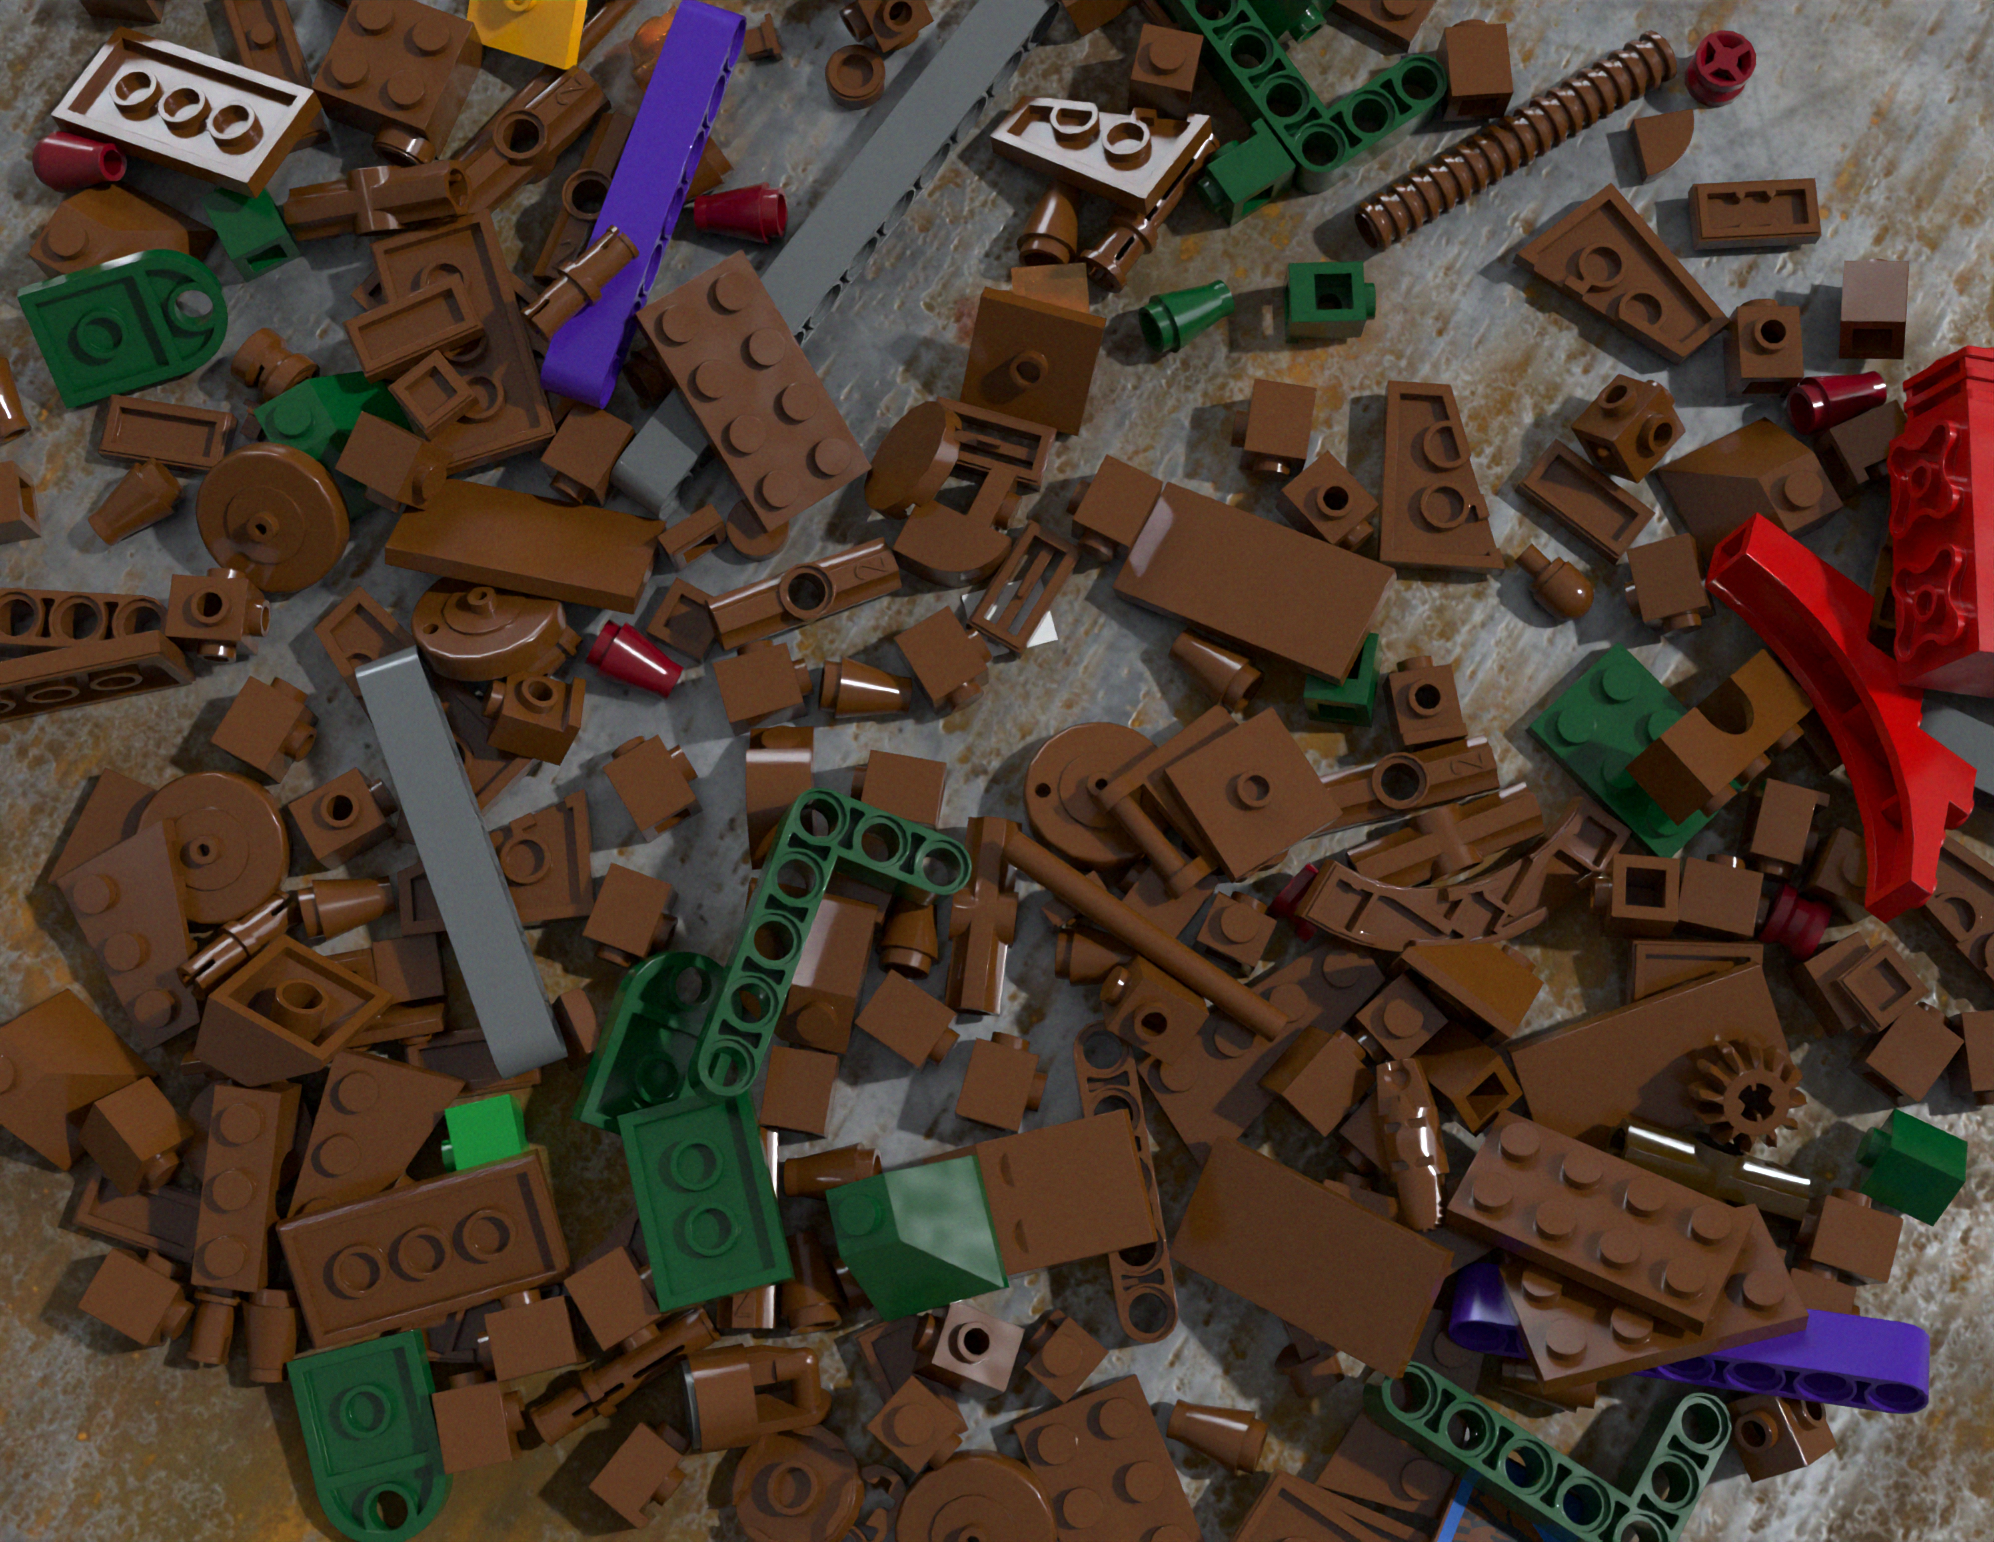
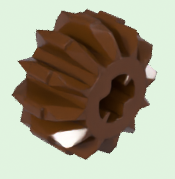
M1745 1037L1737 1053L1727 1042H1718L1717 1053L1720 1061L1716 1065L1706 1059L1697 1060V1068L1707 1076V1080L1688 1085L1689 1094L1694 1099L1701 1101L1692 1111L1694 1119L1701 1126L1710 1125L1709 1136L1719 1145H1724L1733 1139L1736 1148L1741 1152L1750 1153L1758 1136L1767 1147L1777 1148L1778 1137L1775 1132L1776 1128L1782 1125L1787 1130H1798V1122L1788 1114L1789 1109L1799 1108L1808 1104L1806 1095L1793 1088L1803 1078L1801 1070L1794 1064H1785L1786 1053L1774 1044L1762 1050L1761 1043L1755 1038ZM1746 1086L1756 1091L1754 1098L1749 1103L1745 1102L1742 1098H1738L1740 1092Z

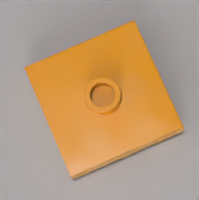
M469 0L466 20L474 22L483 45L561 69H570L573 65L576 66L588 0Z

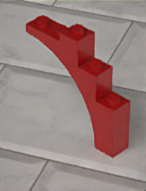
M1756 512L1715 546L1704 587L1742 617L1779 656L1807 693L1830 732L1852 782L1864 827L1868 865L1864 909L1886 924L1910 908L1917 909L1923 906L1933 895L1937 887V878L1935 876L1940 848L1946 838L1945 830L1957 829L1970 816L1974 807L1972 797L1977 769L1919 728L1923 718V714L1920 711L1925 688L1898 685L1897 662L1869 642L1872 635L1870 622L1876 598Z

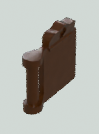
M1221 705L1213 706L1135 767L1112 781L1092 799V803L1102 815L1109 811L1168 880L1164 888L1174 900L1181 897L1220 865L1161 775L1169 766L1239 726ZM1139 788L1198 856L1195 860L1187 864L1131 798L1130 795ZM1289 850L1235 883L1246 881L1256 872L1268 871L1284 861Z

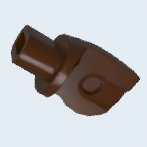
M1279 1317L1290 1344L1283 1348L1274 1366L1280 1375L1289 1376L1297 1397H1308L1341 1382L1345 1378V1373L1337 1357L1339 1349Z

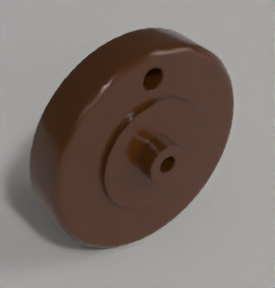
M259 442L242 446L232 451L209 470L197 494L196 521L201 539L209 554L221 568L245 573L246 579H249L262 592L289 594L305 590L319 582L340 561L346 550L350 535V516L340 487L331 474L318 461L294 447L272 442Z
M442 577L430 586L416 603L411 615L410 628L415 644L418 647L419 655L431 670L455 680L487 681L506 677L524 670L545 656L556 645L563 634L566 626L567 612L562 600Z
M1110 722L1081 723L1061 730L1050 737L1031 759L1023 786L1022 803L1024 817L1036 842L1074 869L1086 872L1109 873L1121 871L1134 866L1139 860L1147 859V855L1109 811L1102 815L1092 803V799L1112 781L1156 751L1158 747L1138 731ZM1139 788L1130 795L1131 798L1166 838L1171 828L1170 823Z
M206 770L187 774L172 780L160 788L142 810L134 835L161 819L173 817L177 840L172 841L178 876L184 875L188 899L183 900L187 922L214 926L224 925L230 920L238 921L266 902L277 890H281L293 858V838L290 824L276 798L255 780L226 770Z
M987 1449L955 1451L938 1471L928 1464L909 1485L900 1504L895 1523V1542H1057L1058 1538L1055 1507L1040 1479L1018 1460L1006 1454Z

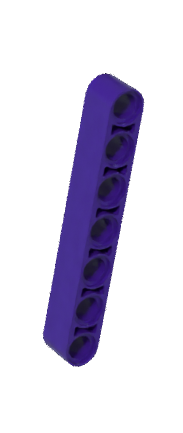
M698 0L681 1L586 248L587 250L610 225H614L620 231L617 236L622 232L625 233L637 247L640 256L634 261L632 260L601 290L603 298L595 306L585 305L554 335L541 371V389L600 409L606 407L637 329V325L631 315L644 308L740 55L747 26V18L744 15Z
M1472 1263L1460 1268L1456 1274L1448 1329L1450 1339L1468 1350L1528 1359L1497 1281L1498 1266L1500 1265ZM1806 1308L1809 1314L1806 1330L1630 1373V1375L1892 1414H1909L1924 1409L1929 1403L1930 1337L1923 1329L1904 1322Z

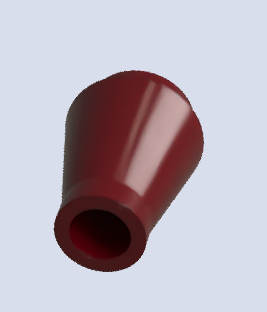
M65 131L52 132L46 138L40 140L35 146L32 156L33 169L37 178L43 184L59 193H69L105 181L120 180L125 174L127 167L125 153L117 144L102 143Z
M762 182L713 195H698L694 202L696 230L698 233H716L769 244L772 238L784 237L786 234L788 209L785 192L781 187L770 188L768 182Z
M1876 371L1862 374L1805 377L1798 386L1793 387L1789 391L1787 411L1792 425L1800 434H1813L1816 437H1822L1830 428L1884 405L1887 399V389L1883 378Z
M610 619L597 637L585 661V664L598 670L596 677L654 694L664 700L668 699L684 670V667L673 662L627 621L621 626Z

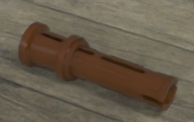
M1213 134L1209 136L1147 216L1129 208H1120L1113 212L1107 220L1109 229L1092 250H1084L1077 259L1081 271L1093 283L1114 294L1120 293L1127 285L1125 276L1142 254H1150L1157 246V229L1208 165L1209 158L1221 148L1218 139Z

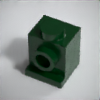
M1260 118L1251 124L1247 141L1242 144L1237 140L1231 141L1219 148L1209 158L1205 177L1195 182V190L1204 207L1213 215L1219 212L1231 228L1290 191L1296 165L1263 119Z
M1363 261L1288 263L1283 282L1286 344L1298 343L1299 339L1361 337L1366 321L1374 320L1376 314L1375 284L1364 283ZM1322 302H1331L1338 309L1318 310L1317 306Z
M1369 633L1350 672L1358 675L1357 679L1346 678L1343 686L1340 687L1307 673L1303 700L1309 720L1372 728L1373 708L1383 657L1379 634Z

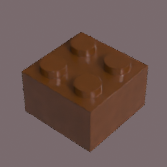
M352 0L311 88L315 91L329 119L374 136L382 123L402 126L428 140L436 148L437 154L435 159L439 160L487 54L474 22L414 0Z

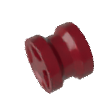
M1720 30L1707 35L1700 42L1685 71V85L1689 94L1697 102L1708 107H1723L1735 101L1742 93L1745 84L1749 81L1756 67V53L1752 44L1743 35L1734 31ZM1719 72L1727 74V77L1725 79L1713 76L1712 74Z
M1310 862L1290 881L1267 909L1275 918H1286L1295 926L1296 937L1304 944L1319 930L1293 915L1319 872Z
M1783 882L1770 898L1765 923L1760 931H1755L1754 938L1766 945L1777 942L1787 947L1791 957L1804 962L1810 957L1820 942L1830 921L1833 906L1820 899L1810 902L1799 896L1796 887Z

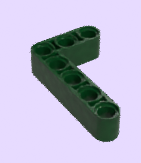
M1156 0L1173 24H1178L1182 29L1181 31L1204 36L1200 61L1249 127L1256 120L1263 119L1296 165L1292 185L1297 190L1306 194H1320L1331 189L1426 126L1433 119L1448 86L1447 73L1442 64L1435 58L1425 54L1412 55L1404 58L1329 109H1326L1247 0ZM1204 5H1213L1223 13L1224 18L1208 20L1203 18L1196 9ZM1238 54H1248L1253 56L1260 66L1253 69H1245L1238 66L1232 57ZM1402 86H1419L1427 93L1428 98L1425 100L1410 98L1404 92ZM1274 101L1284 102L1293 108L1295 115L1279 117L1269 110L1267 104ZM1357 117L1370 118L1378 125L1380 131L1375 133L1363 132L1354 125L1352 119ZM1309 149L1320 150L1329 157L1331 163L1325 166L1313 165L1305 159L1302 152Z
M817 787L808 789L799 795L786 809L779 821L689 1061L687 1076L690 1087L695 1094L706 1102L719 1104L728 1102L742 1094L755 1081L833 870L914 903L932 906L941 904L962 889L971 876L972 863L970 855L964 846L953 838L831 789ZM812 809L821 813L827 820V836L815 837L807 833L801 826V810ZM863 834H876L884 840L889 852L887 861H874L865 854L861 844ZM924 858H936L944 864L948 873L946 886H937L928 881L922 868ZM791 869L802 876L806 884V893L803 898H791L781 891L777 882L779 870ZM757 930H771L780 937L784 947L783 956L780 960H768L758 953L754 944V936ZM740 990L747 991L757 998L761 1007L758 1022L746 1023L734 1015L730 1004L734 992ZM723 1053L734 1060L738 1069V1077L734 1086H719L712 1081L707 1071V1062L711 1054Z
M1416 1361L1409 1362L1404 1376L1401 1378L1410 1386L1413 1395V1402L1407 1413L1400 1411L1393 1404L1390 1398V1386L1394 1379L1379 1371L1373 1372L1367 1379L1363 1389L1364 1406L1368 1415L1376 1423L1561 1542H1621L1622 1532L1627 1525L1636 1532L1639 1542H1677L1729 1440L1732 1430L1731 1416L1725 1404L1716 1396L1706 1392L1671 1397L1659 1402L1648 1418L1614 1486H1611L1426 1365ZM1686 1409L1695 1415L1698 1422L1699 1431L1694 1442L1685 1435L1682 1429L1681 1419ZM1453 1414L1459 1415L1469 1428L1470 1437L1463 1450L1457 1448L1448 1436L1447 1426ZM1511 1451L1516 1452L1526 1465V1476L1520 1486H1516L1510 1481L1506 1473L1505 1462ZM1656 1467L1662 1469L1669 1480V1491L1664 1500H1661L1652 1488L1651 1478ZM1569 1488L1573 1489L1582 1501L1583 1511L1577 1523H1573L1567 1517L1563 1508L1564 1495Z

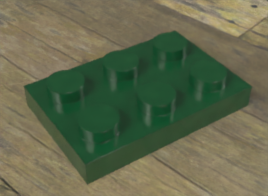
M1619 641L1525 730L1607 814L1632 830L1630 837L1649 856L1672 858L1736 796L1734 795L1709 818H1706L1698 809L1677 826L1625 769L1631 761L1689 711ZM1734 779L1729 782L1737 794L1745 787H1741Z
M751 1087L734 1099L719 1104L706 1102L697 1095L617 1116L661 1313L669 1314L796 1280Z

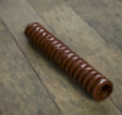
M1652 30L1645 31L1638 40L1634 39L1625 43L1623 50L1616 49L1609 53L1607 59L1602 58L1595 61L1591 69L1584 68L1580 70L1576 75V79L1573 77L1567 78L1562 81L1560 88L1552 87L1546 91L1544 97L1538 96L1532 99L1529 107L1520 106L1515 109L1513 117L1510 115L1503 116L1498 120L1497 126L1488 125L1483 128L1481 136L1475 134L1468 137L1465 143L1466 146L1463 144L1453 146L1450 150V156L1446 153L1440 154L1435 157L1434 165L1425 163L1420 166L1418 175L1413 172L1408 173L1403 177L1402 184L1394 182L1388 185L1386 194L1383 192L1373 194L1370 204L1366 201L1356 204L1354 218L1361 236L1374 250L1380 253L1386 252L1391 247V241L1401 243L1406 240L1407 231L1412 234L1421 231L1423 222L1432 224L1438 220L1439 212L1442 214L1451 213L1454 211L1455 203L1463 205L1469 202L1471 193L1481 195L1486 191L1487 184L1495 186L1501 183L1503 175H1514L1517 173L1519 165L1522 167L1529 166L1534 162L1535 156L1544 157L1549 154L1551 147L1558 148L1564 145L1567 137L1570 139L1575 138L1581 134L1582 128L1590 129L1594 127L1598 122V118L1601 120L1612 116L1614 109L1622 110L1628 106L1630 100L1635 101L1642 98L1645 90L1648 92L1654 91L1660 86L1661 81L1667 82L1672 80L1677 74V61L1671 46L1657 32Z

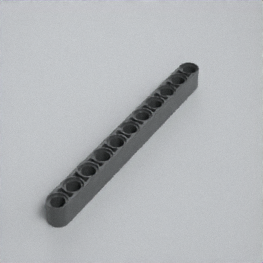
M979 0L760 278L762 284L801 348L1046 35L1058 13L1059 2L1056 0ZM673 388L622 453L609 478L610 484L661 520L668 517L678 507L716 458L715 453L675 388Z

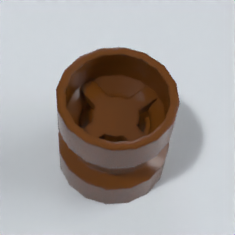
M262 328L252 334L241 345L233 358L230 374L246 388H258L262 391L263 398L267 403L307 379L318 378L320 376V367L304 353L293 354L288 350L286 340L274 330Z

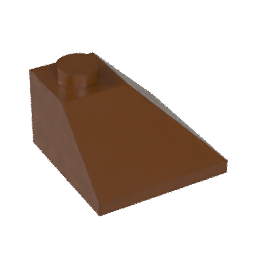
M121 180L105 181L61 202L28 255L46 276L51 279L152 249L179 251L203 263L219 236L216 230ZM180 294L175 301L176 304L179 301L182 294Z
M1766 417L1658 468L1654 472L1687 533L1689 532L1699 543L1703 561L1708 570L1715 546L1756 512L1797 540L1822 528L1844 506L1814 452Z
M751 877L749 882L745 912L758 878ZM778 883L781 891L791 898L798 899L805 896V888ZM824 893L773 1031L781 1040L846 1054L855 1029L854 1022L860 1013L879 904ZM761 929L755 932L754 944L758 953L768 960H780L784 951L780 937L771 930ZM740 990L739 994L742 1005L759 1020L761 1014L759 1001L753 994Z
M282 934L208 996L193 1056L249 1088L320 1071L391 1006L394 995L289 936Z
M1492 943L1410 946L1391 963L1384 975L1394 981L1404 972L1448 1022L1453 1019L1491 1049L1511 1038L1544 984L1542 980L1532 974L1536 966L1525 955L1508 945H1503L1501 949H1498Z
M67 988L0 1028V1125L62 1170L69 1172L88 1153L77 1138L94 1102L147 1076L155 1083L161 1075L73 990Z

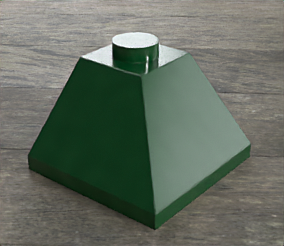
M363 371L307 379L253 410L270 442L288 445L308 454L331 474L345 497L350 524L381 507L363 497L367 485L335 469L361 412L364 411L393 422L415 434L383 379L370 384Z
M977 1155L886 1172L825 1191L840 1258L885 1322L1010 1288Z

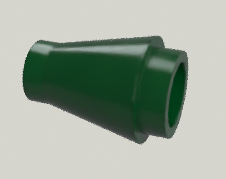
M1216 280L1207 285L1152 295L1149 298L1148 304L1139 309L1138 318L1143 335L1155 352L1162 353L1169 350L1177 353L1219 320L1233 314L1235 305L1227 285L1221 280Z

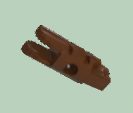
M1400 1059L1379 1064L1376 1066L1378 1119L1386 1152L1391 1183H1397L1401 1208L1405 1210L1403 1216L1406 1217V1223L1410 1224V1229L1416 1228L1417 1232L1421 1230L1428 1232L1430 1229L1437 1231L1438 1227L1444 1228L1448 1207L1447 1201H1449L1444 1174L1450 1173L1442 1141L1437 1106L1435 1105L1419 1059Z

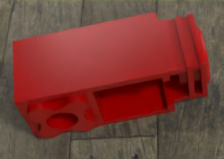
M1968 345L1937 359L1928 368L1903 381V392L1906 393L1907 400L1903 403L1904 413L1907 414V422L1904 424L1905 433L1889 441V454L1887 457V470L1891 483L1892 510L1889 519V530L1893 536L1894 563L1891 589L1895 597L1896 615L1894 654L1897 659L1898 685L1994 698V347L1983 348Z

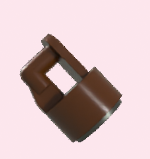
M743 1343L685 1353V1360L680 1361L681 1389L692 1448H699L700 1454L756 1445L759 1443V1435L816 1425L824 1422L832 1415V1396L829 1391L821 1388L819 1358L816 1352L809 1347L786 1348L762 1344L744 1347ZM790 1380L791 1389L758 1395L754 1393V1386Z

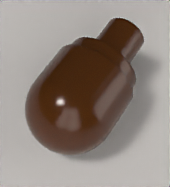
M1532 543L1514 561L1534 580L1528 587L1534 593L1532 597L1553 617L1563 621H1573L1583 617L1590 610L1594 600L1593 587L1589 580L1569 561L1565 562L1558 556L1551 562Z

